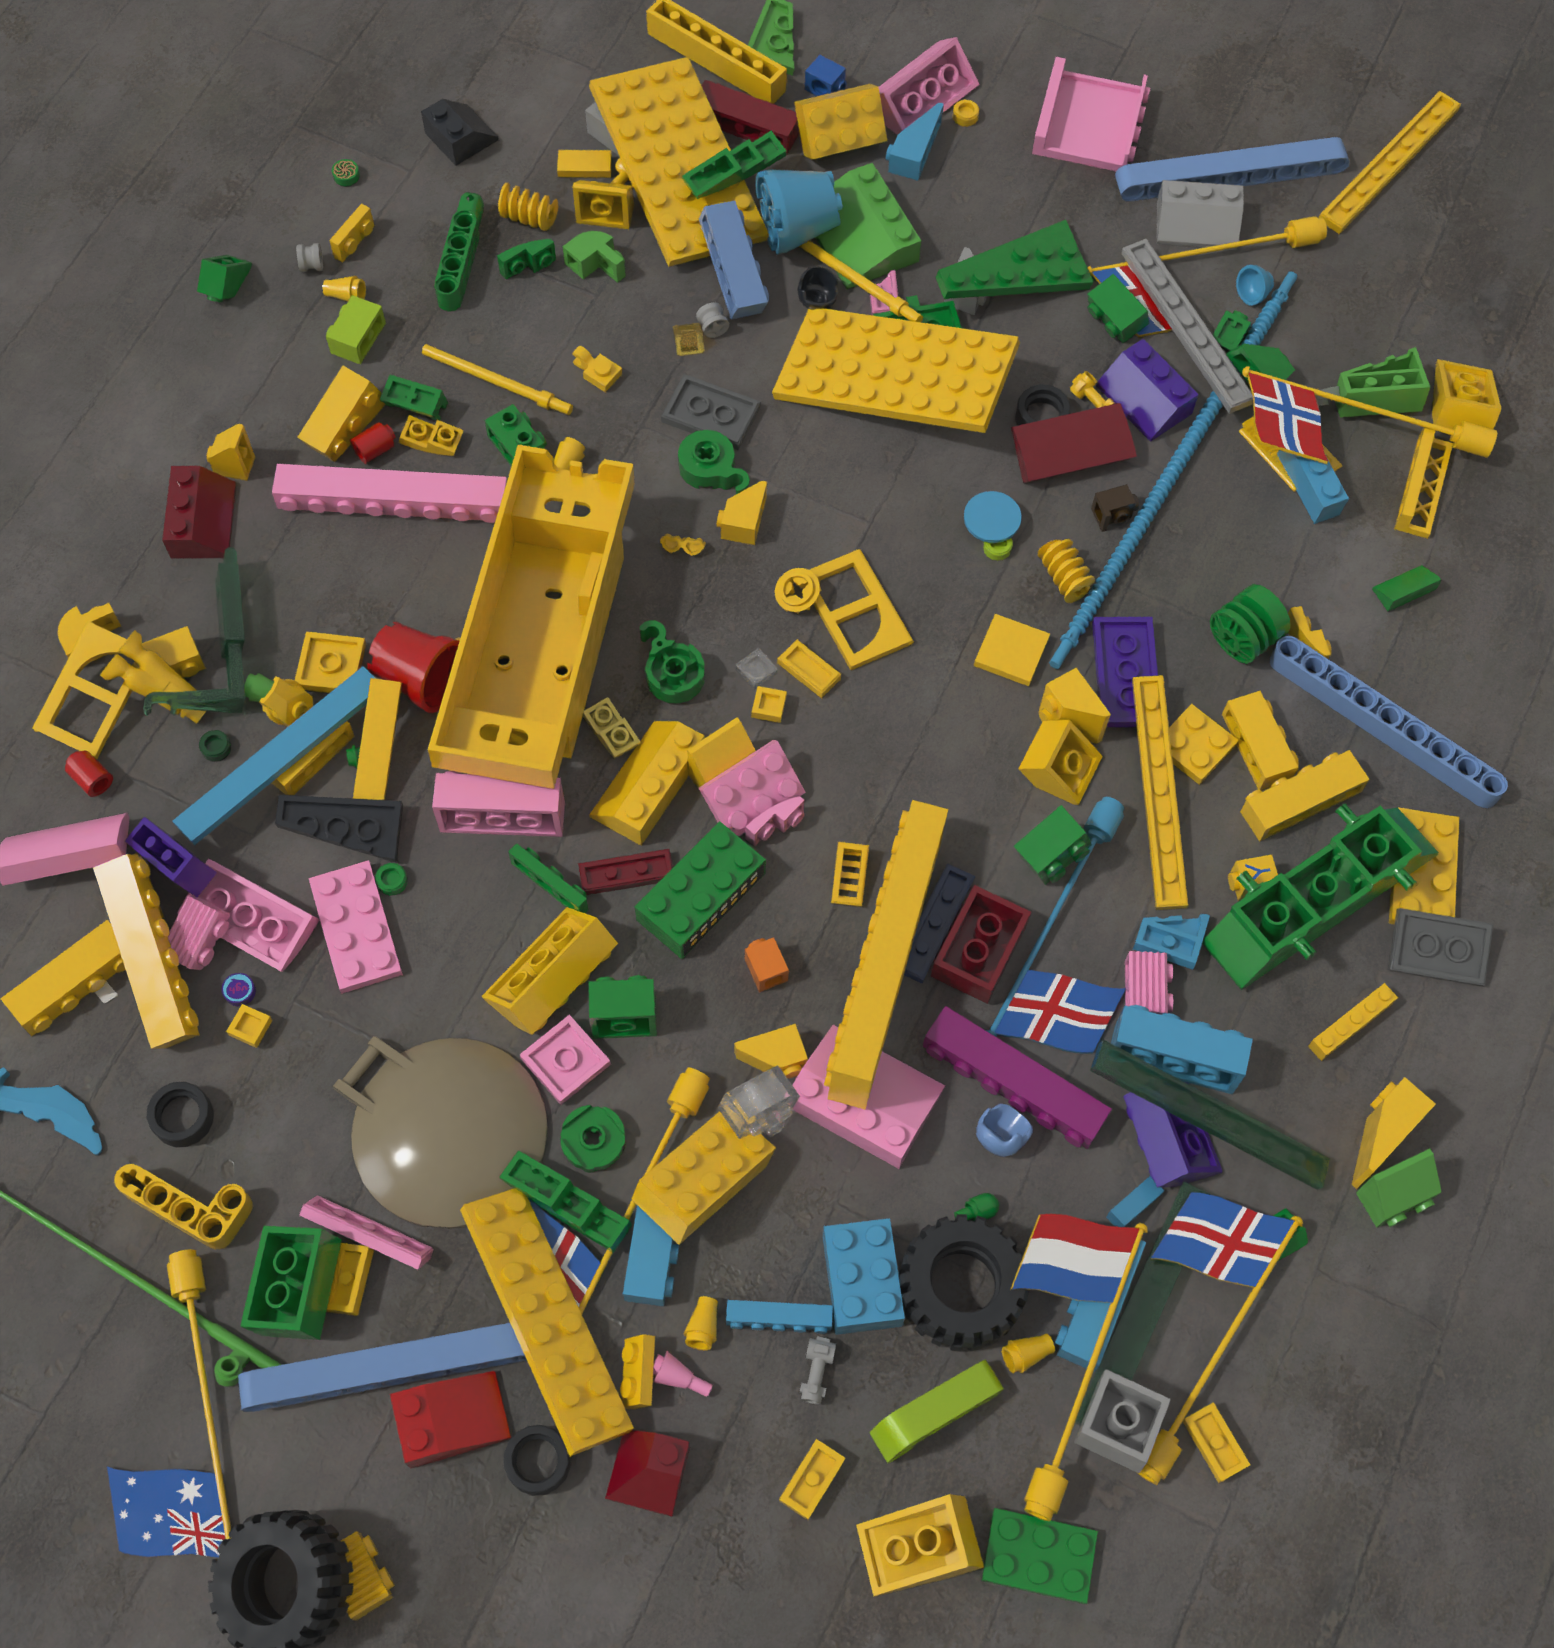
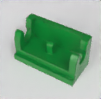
M391 374L380 397V401L384 402L386 406H397L431 417L435 421L441 420L439 416L440 408L446 409L448 405L442 390Z

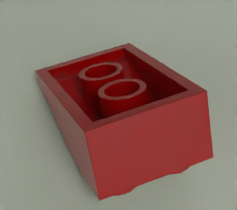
M495 1371L423 1384L390 1394L404 1462L410 1469L511 1439Z

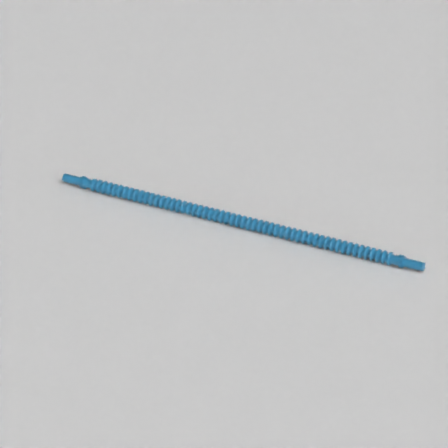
M1288 272L1279 288L1273 291L1271 300L1266 302L1265 307L1259 313L1258 318L1241 345L1252 344L1260 346L1264 336L1271 328V324L1274 323V319L1281 312V305L1289 298L1288 293L1298 277L1295 272ZM1214 391L1210 393V397L1207 398L1203 408L1196 416V420L1189 427V432L1185 434V438L1178 445V449L1170 459L1171 461L1167 463V467L1164 468L1160 479L1156 481V485L1153 486L1149 497L1142 504L1141 509L1137 513L1138 515L1134 517V521L1131 522L1130 528L1126 531L1127 534H1124L1123 540L1119 541V546L1115 548V552L1112 553L1111 558L1107 562L1108 565H1105L1104 571L1100 572V577L1096 579L1092 590L1088 592L1089 596L1085 597V602L1080 606L1081 609H1078L1077 615L1073 616V621L1069 623L1070 629L1060 638L1061 644L1049 662L1053 668L1059 669L1071 648L1076 647L1079 643V635L1084 634L1085 628L1089 627V622L1097 614V609L1101 607V603L1104 602L1105 596L1109 593L1108 590L1112 589V584L1116 582V578L1120 576V572L1124 569L1123 565H1126L1127 559L1131 558V553L1135 551V547L1138 546L1139 541L1143 538V534L1147 531L1146 528L1150 527V522L1154 520V516L1158 513L1157 510L1161 509V504L1165 502V498L1169 495L1168 492L1172 491V486L1176 484V480L1180 477L1179 474L1183 472V468L1190 461V456L1194 454V450L1201 443V439L1204 438L1205 433L1209 429L1208 427L1215 420V415L1222 408L1223 404Z

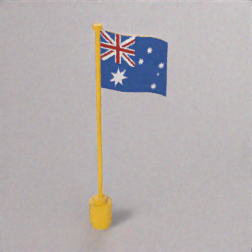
M188 1249L169 1255L170 1262L167 1264L171 1296L179 1298V1301L182 1303L187 1302L215 1474L183 1469L133 1472L107 1467L119 1551L130 1555L157 1557L196 1554L219 1558L220 1554L217 1552V1549L222 1540L231 1539L229 1537L231 1525L194 1300L200 1298V1293L206 1290L201 1257H197L196 1250Z

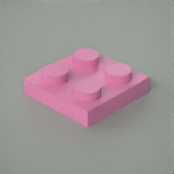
M570 1015L520 1054L521 1060L560 1105L565 1103L611 1065L608 1057Z

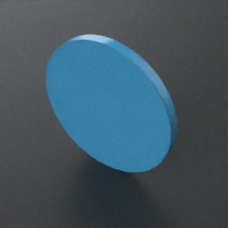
M987 491L977 494L970 499L965 507L964 523L966 528L974 537L984 542L998 543L1006 541L1016 534L1021 524L1022 516L1018 504L1011 497L1001 492Z

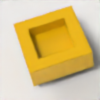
M757 686L751 717L781 723L787 691Z
M242 1004L226 1032L229 1036L257 1048L273 1020L270 1016Z

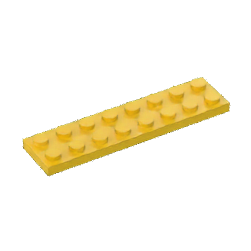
M514 1188L464 1204L460 1209L461 1214L570 1457L630 1433L634 1429L528 1197Z

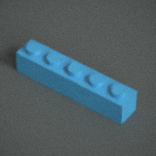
M727 1300L726 1325H730L732 1329H743V1326H751L752 1330H764V1327H770L773 1331H785V1328H789L799 1333L806 1332L807 1329L815 1330V1333L825 1334L832 1329L833 1305Z

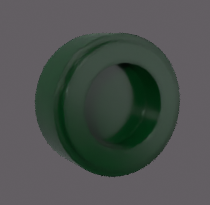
M212 730L200 738L199 749L205 759L218 762L230 754L231 742L224 732Z

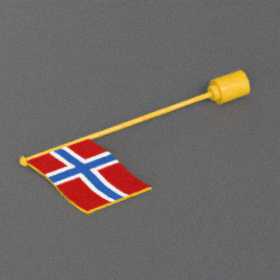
M1250 366L1245 367L1242 371L1243 376L1248 377L1253 396L1254 427L1260 445L1327 464L1328 460L1322 445L1321 417L1315 395L1449 434L1450 441L1453 442V448L1485 458L1489 457L1496 442L1497 430L1467 421H1462L1460 425H1455L1453 429H1449L1250 370Z

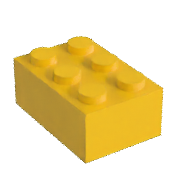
M866 84L794 102L804 156L810 159L887 141L878 86Z

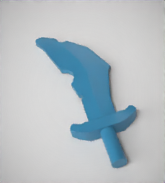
M4 1067L0 1069V1111L14 1114L23 1112L25 1117L38 1123L42 1120H51L54 1123L55 1131L86 1147L94 1155H100L103 1149L99 1134L93 1131L95 1123L84 1103L59 1085L37 1088L5 1086L4 1082L10 1076V1073Z

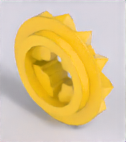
M794 568L785 572L775 586V598L778 604L785 611L797 614L803 610H810V607L815 602H818L819 592L822 591L819 579L812 571L805 568ZM794 583L801 589L804 588L802 590V599L797 595H793L795 593Z

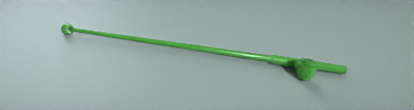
M0 1190V1197L189 1319L187 1306ZM196 1312L198 1326L207 1331L211 1337L233 1350L229 1356L220 1358L215 1365V1378L220 1385L224 1387L236 1385L238 1383V1375L243 1373V1368L249 1361L260 1368L282 1365L218 1323H213Z

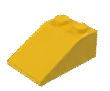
M1438 359L1435 369L1432 405L1433 424L1453 429L1455 425H1460L1462 421H1467L1494 429L1502 409L1492 370Z
M1406 1077L1398 1085L1391 1081L1370 1104L1375 1110L1367 1117L1352 1180V1186L1356 1189L1375 1172L1436 1105Z
M949 1494L856 1525L873 1596L952 1578L984 1568L965 1496Z

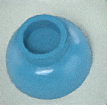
M1257 265L1244 266L1237 275L1236 288L1238 295L1248 305L1261 303L1274 287L1272 274Z

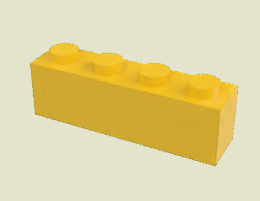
M1350 750L1340 755L1335 752L1327 756L1321 764L1315 767L1313 765L1305 766L1297 772L1296 776L1287 779V777L1280 778L1271 785V788L1263 792L1261 789L1253 791L1245 798L1246 801L1240 812L1260 842L1361 793L1370 779Z
M107 919L0 998L20 1025L31 1036L49 1028L54 1019L62 1013L73 1010L82 998L90 992L93 993L101 989L105 985L106 980L114 974L126 970L111 923Z

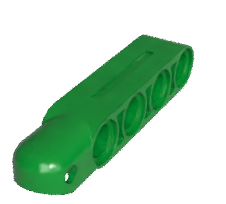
M466 192L460 198L457 212L452 217L434 282L438 305L447 312L457 310L462 304L479 242V227L484 212V201L481 195L477 193Z

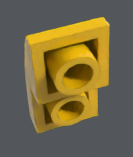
M409 415L400 435L399 444L428 453L454 456L464 430L439 420L434 425Z
M1302 606L1290 608L1288 612L1291 624L1288 632L1289 636L1299 639L1329 659L1332 653L1331 644L1328 639L1325 640L1322 629L1311 631L1310 619L1308 616H1305Z

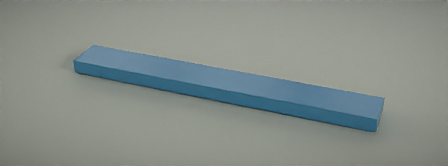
M362 666L172 821L174 825L193 845H196L366 706L370 678L375 677Z

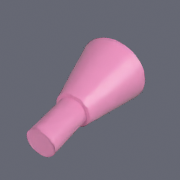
M666 1351L664 1356L658 1354L654 1360L653 1383L684 1389L689 1388L705 1397L708 1396L713 1384L694 1376L693 1372L670 1352Z

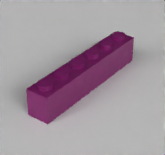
M947 1006L943 1008L925 1035L923 1047L926 1048V1052L931 1057L939 1061L944 1059L949 1062L957 1073L966 1078L973 1077L981 1082L982 1088L993 1095L1000 1094L1005 1097L1014 1109L1020 1112H1029L1037 1117L1036 1120L1040 1125L1049 1130L1054 1128L1065 1135L1064 1138L1076 1147L1083 1146L1086 1149L1089 1148L1112 1110L1107 1105Z

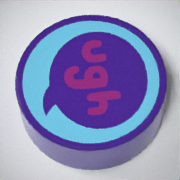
M234 973L228 976L222 984V994L226 1001L233 1006L247 1005L253 1000L256 993L254 982L244 973Z

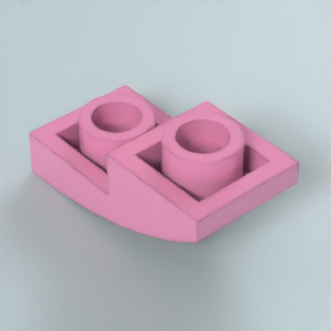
M798 796L770 807L745 827V839L755 847L761 839L766 841L773 834L775 827L783 833L790 826L796 827L805 815V800Z

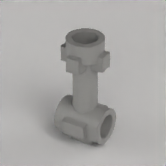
M818 1336L817 1339H809L806 1359H811L812 1364L808 1383H801L800 1393H802L801 1401L820 1405L822 1398H825L826 1388L821 1387L825 1363H833L836 1344L831 1343L830 1339Z

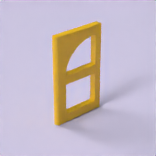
M861 549L809 569L820 581L854 567L869 594L867 597L831 612L820 593L818 602L814 603L816 610L850 670H854L914 643ZM877 608L881 621L878 633L865 648L853 653L837 624Z
M87 621L32 729L79 751L87 750L98 759L132 690L123 682L118 693L115 694L78 677V675L87 664L99 657L121 654L119 649L127 639L99 627L93 622ZM134 661L132 666L139 668L138 663ZM72 687L111 705L92 743L53 725Z

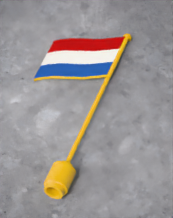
M1040 1214L1011 1286V1289L1039 1290L1076 1301L1111 1303L1052 1465L1044 1464L1043 1468H1035L1024 1498L1026 1502L1024 1511L1039 1519L1051 1521L1053 1514L1058 1513L1069 1481L1063 1477L1064 1471L1059 1469V1465L1143 1233L1148 1232L1147 1226L1143 1223H1138L1135 1228L1105 1226L1069 1215Z

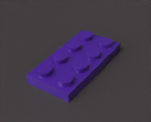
M1094 617L1092 627L1098 697L1111 714L1107 727H1137L1132 679L1133 677L1158 676L1153 617Z

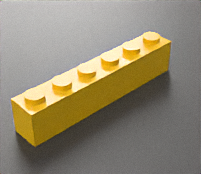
M657 0L646 11L647 33L751 96L774 104L786 92L787 68L671 0Z
M126 854L94 867L93 869L151 1049H166L199 1036L197 1028L199 1025L198 1017L195 1011L191 1009L187 997L189 995L188 986L180 976L178 969L179 958L169 942V927L161 917L158 908L160 900L156 891L152 889L149 880L150 869L142 856Z

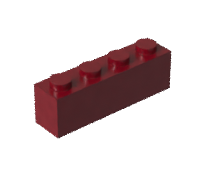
M704 80L701 86L723 132L745 140L750 139L751 142H754L769 131H772L786 149V155L789 153L800 134L796 112L722 86L719 83Z

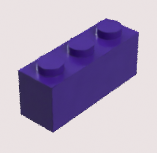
M146 817L140 821L125 840L128 845L163 874L195 897L201 894L217 873L170 834Z

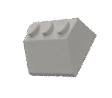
M1162 180L1157 199V244L1211 247L1238 242L1243 214V186Z

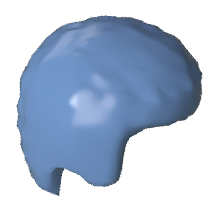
M998 1104L992 1109L987 1108L980 1117L976 1127V1135L983 1147L990 1153L1000 1157H1007L1017 1153L1027 1143L1033 1133V1126L1030 1122L1007 1104Z

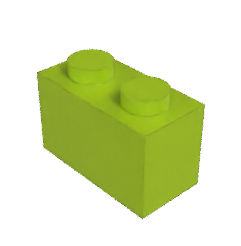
M352 295L347 304L341 307L339 317L334 325H331L327 330L326 340L331 354L361 364L386 324L382 306Z

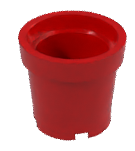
M397 621L393 622L394 625L392 627L384 626L371 644L369 654L373 655L372 664L367 662L368 671L378 679L401 682V692L407 695L414 705L428 713L439 711L460 641L444 635L436 637Z

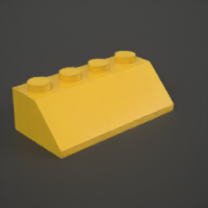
M654 721L640 740L641 743L636 746L589 814L590 818L642 846L689 776L687 750L703 740L705 735L679 721Z
M566 907L481 997L518 1029L533 1035L545 1026L547 1019L557 1008L562 1007L568 1001L569 995L579 985H582L589 979L590 973L599 963L609 958L611 951L618 942L597 917Z

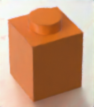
M774 937L765 940V938L757 939L751 942L748 948H745V962L759 992L788 981L789 969Z

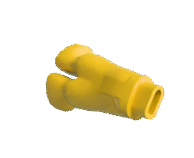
M136 630L127 638L119 652L138 663L139 668L133 667L123 657L116 654L100 674L105 680L122 677L125 685L132 691L153 700L177 715L180 714L182 719L186 716L196 724L210 707V704L200 697L202 693L196 692L197 690L173 670L158 653L143 648L142 636Z

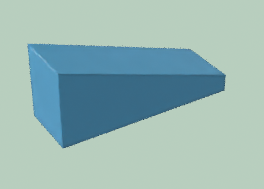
M1149 1176L1111 1209L1106 1218L1116 1227H1127L1164 1190L1157 1188L1156 1183Z

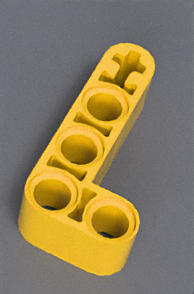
M135 1164L122 1166L116 1172L114 1178L116 1188L129 1200L215 1250L223 1249L232 1242L253 1209L251 1197L241 1186L236 1184L223 1186L207 1207ZM130 1181H139L144 1186L143 1191L135 1185L129 1184ZM167 1192L166 1200L160 1205H154L156 1196ZM233 1197H242L238 1207L228 1209V1203ZM195 1209V1213L190 1220L181 1221V1216L185 1210ZM222 1225L221 1233L214 1238L208 1237L209 1230L213 1226Z

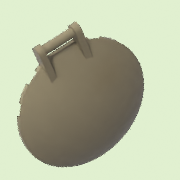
M373 1036L367 1043L369 1046L345 1077L342 1080L338 1079L332 1086L335 1091L357 1106L352 1124V1151L357 1171L364 1185L380 1205L398 1218L422 1227H446L447 1229L467 1227L460 1211L464 1204L513 1189L499 1177L518 1150L542 1163L545 1154L548 1124L541 1093L528 1071L517 1060L490 1044L465 1038H447L419 1044L400 1054L382 1040ZM381 1055L387 1061L363 1091L359 1093L352 1088L377 1056Z

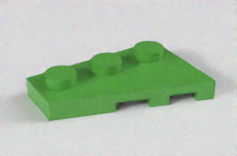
M766 0L748 43V46L787 68V74L791 76L794 72L793 3L785 0Z

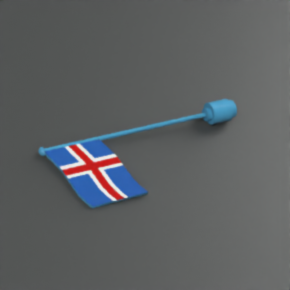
M1103 797L1101 801L1096 803L1085 823L1084 830L1092 844L1088 848L1090 852L1075 868L990 1030H986L995 1037L1005 1036L1027 1039L1072 1053L1092 1054L1126 988L1101 987L1062 974L1032 971L1029 968L1095 844L1111 842L1124 818L1123 811L1125 809L1118 800L1111 797Z

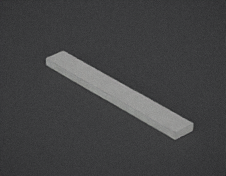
M1144 239L1123 247L1122 256L1228 413L1230 414L1252 405V392L1148 240Z

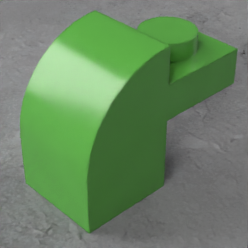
M588 231L577 235L563 246L565 265L582 279H585L597 268L602 269L617 283L625 277V260L619 251L614 250V241L611 235L600 231Z

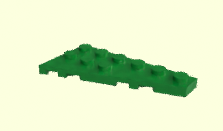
M1066 220L938 270L935 277L944 299L1089 290L1093 284L1091 275Z

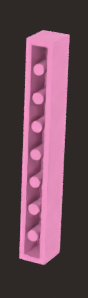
M277 464L272 495L277 509L286 511L310 510L316 513L327 511L340 512L346 515L362 513L372 516L396 515L401 518L413 516L426 517L432 520L448 518L457 521L482 520L487 523H494L506 487L507 478L499 476Z

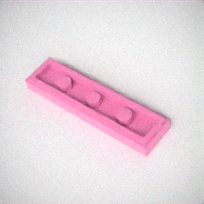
M316 1196L303 1204L299 1214L308 1220L415 1269H419L427 1263L434 1251L432 1247L320 1196Z

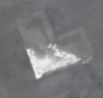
M777 1065L728 1091L720 1102L718 1109L739 1139L749 1134L754 1137L760 1133L763 1136L768 1134L769 1137H772L786 1126L784 1121L795 1112L793 1107L800 1098V1095Z

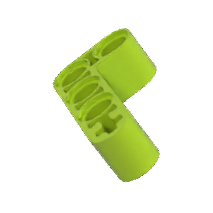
M985 1359L897 1409L880 1421L869 1434L887 1464L910 1451L920 1441L985 1404L1005 1389Z

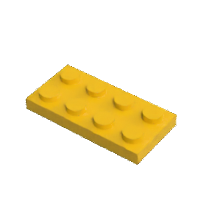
M1399 808L1439 853L1410 874L1417 882L1412 889L1410 888L1409 891H1406L1399 882L1391 887L1389 924H1395L1397 908L1455 917L1459 817Z

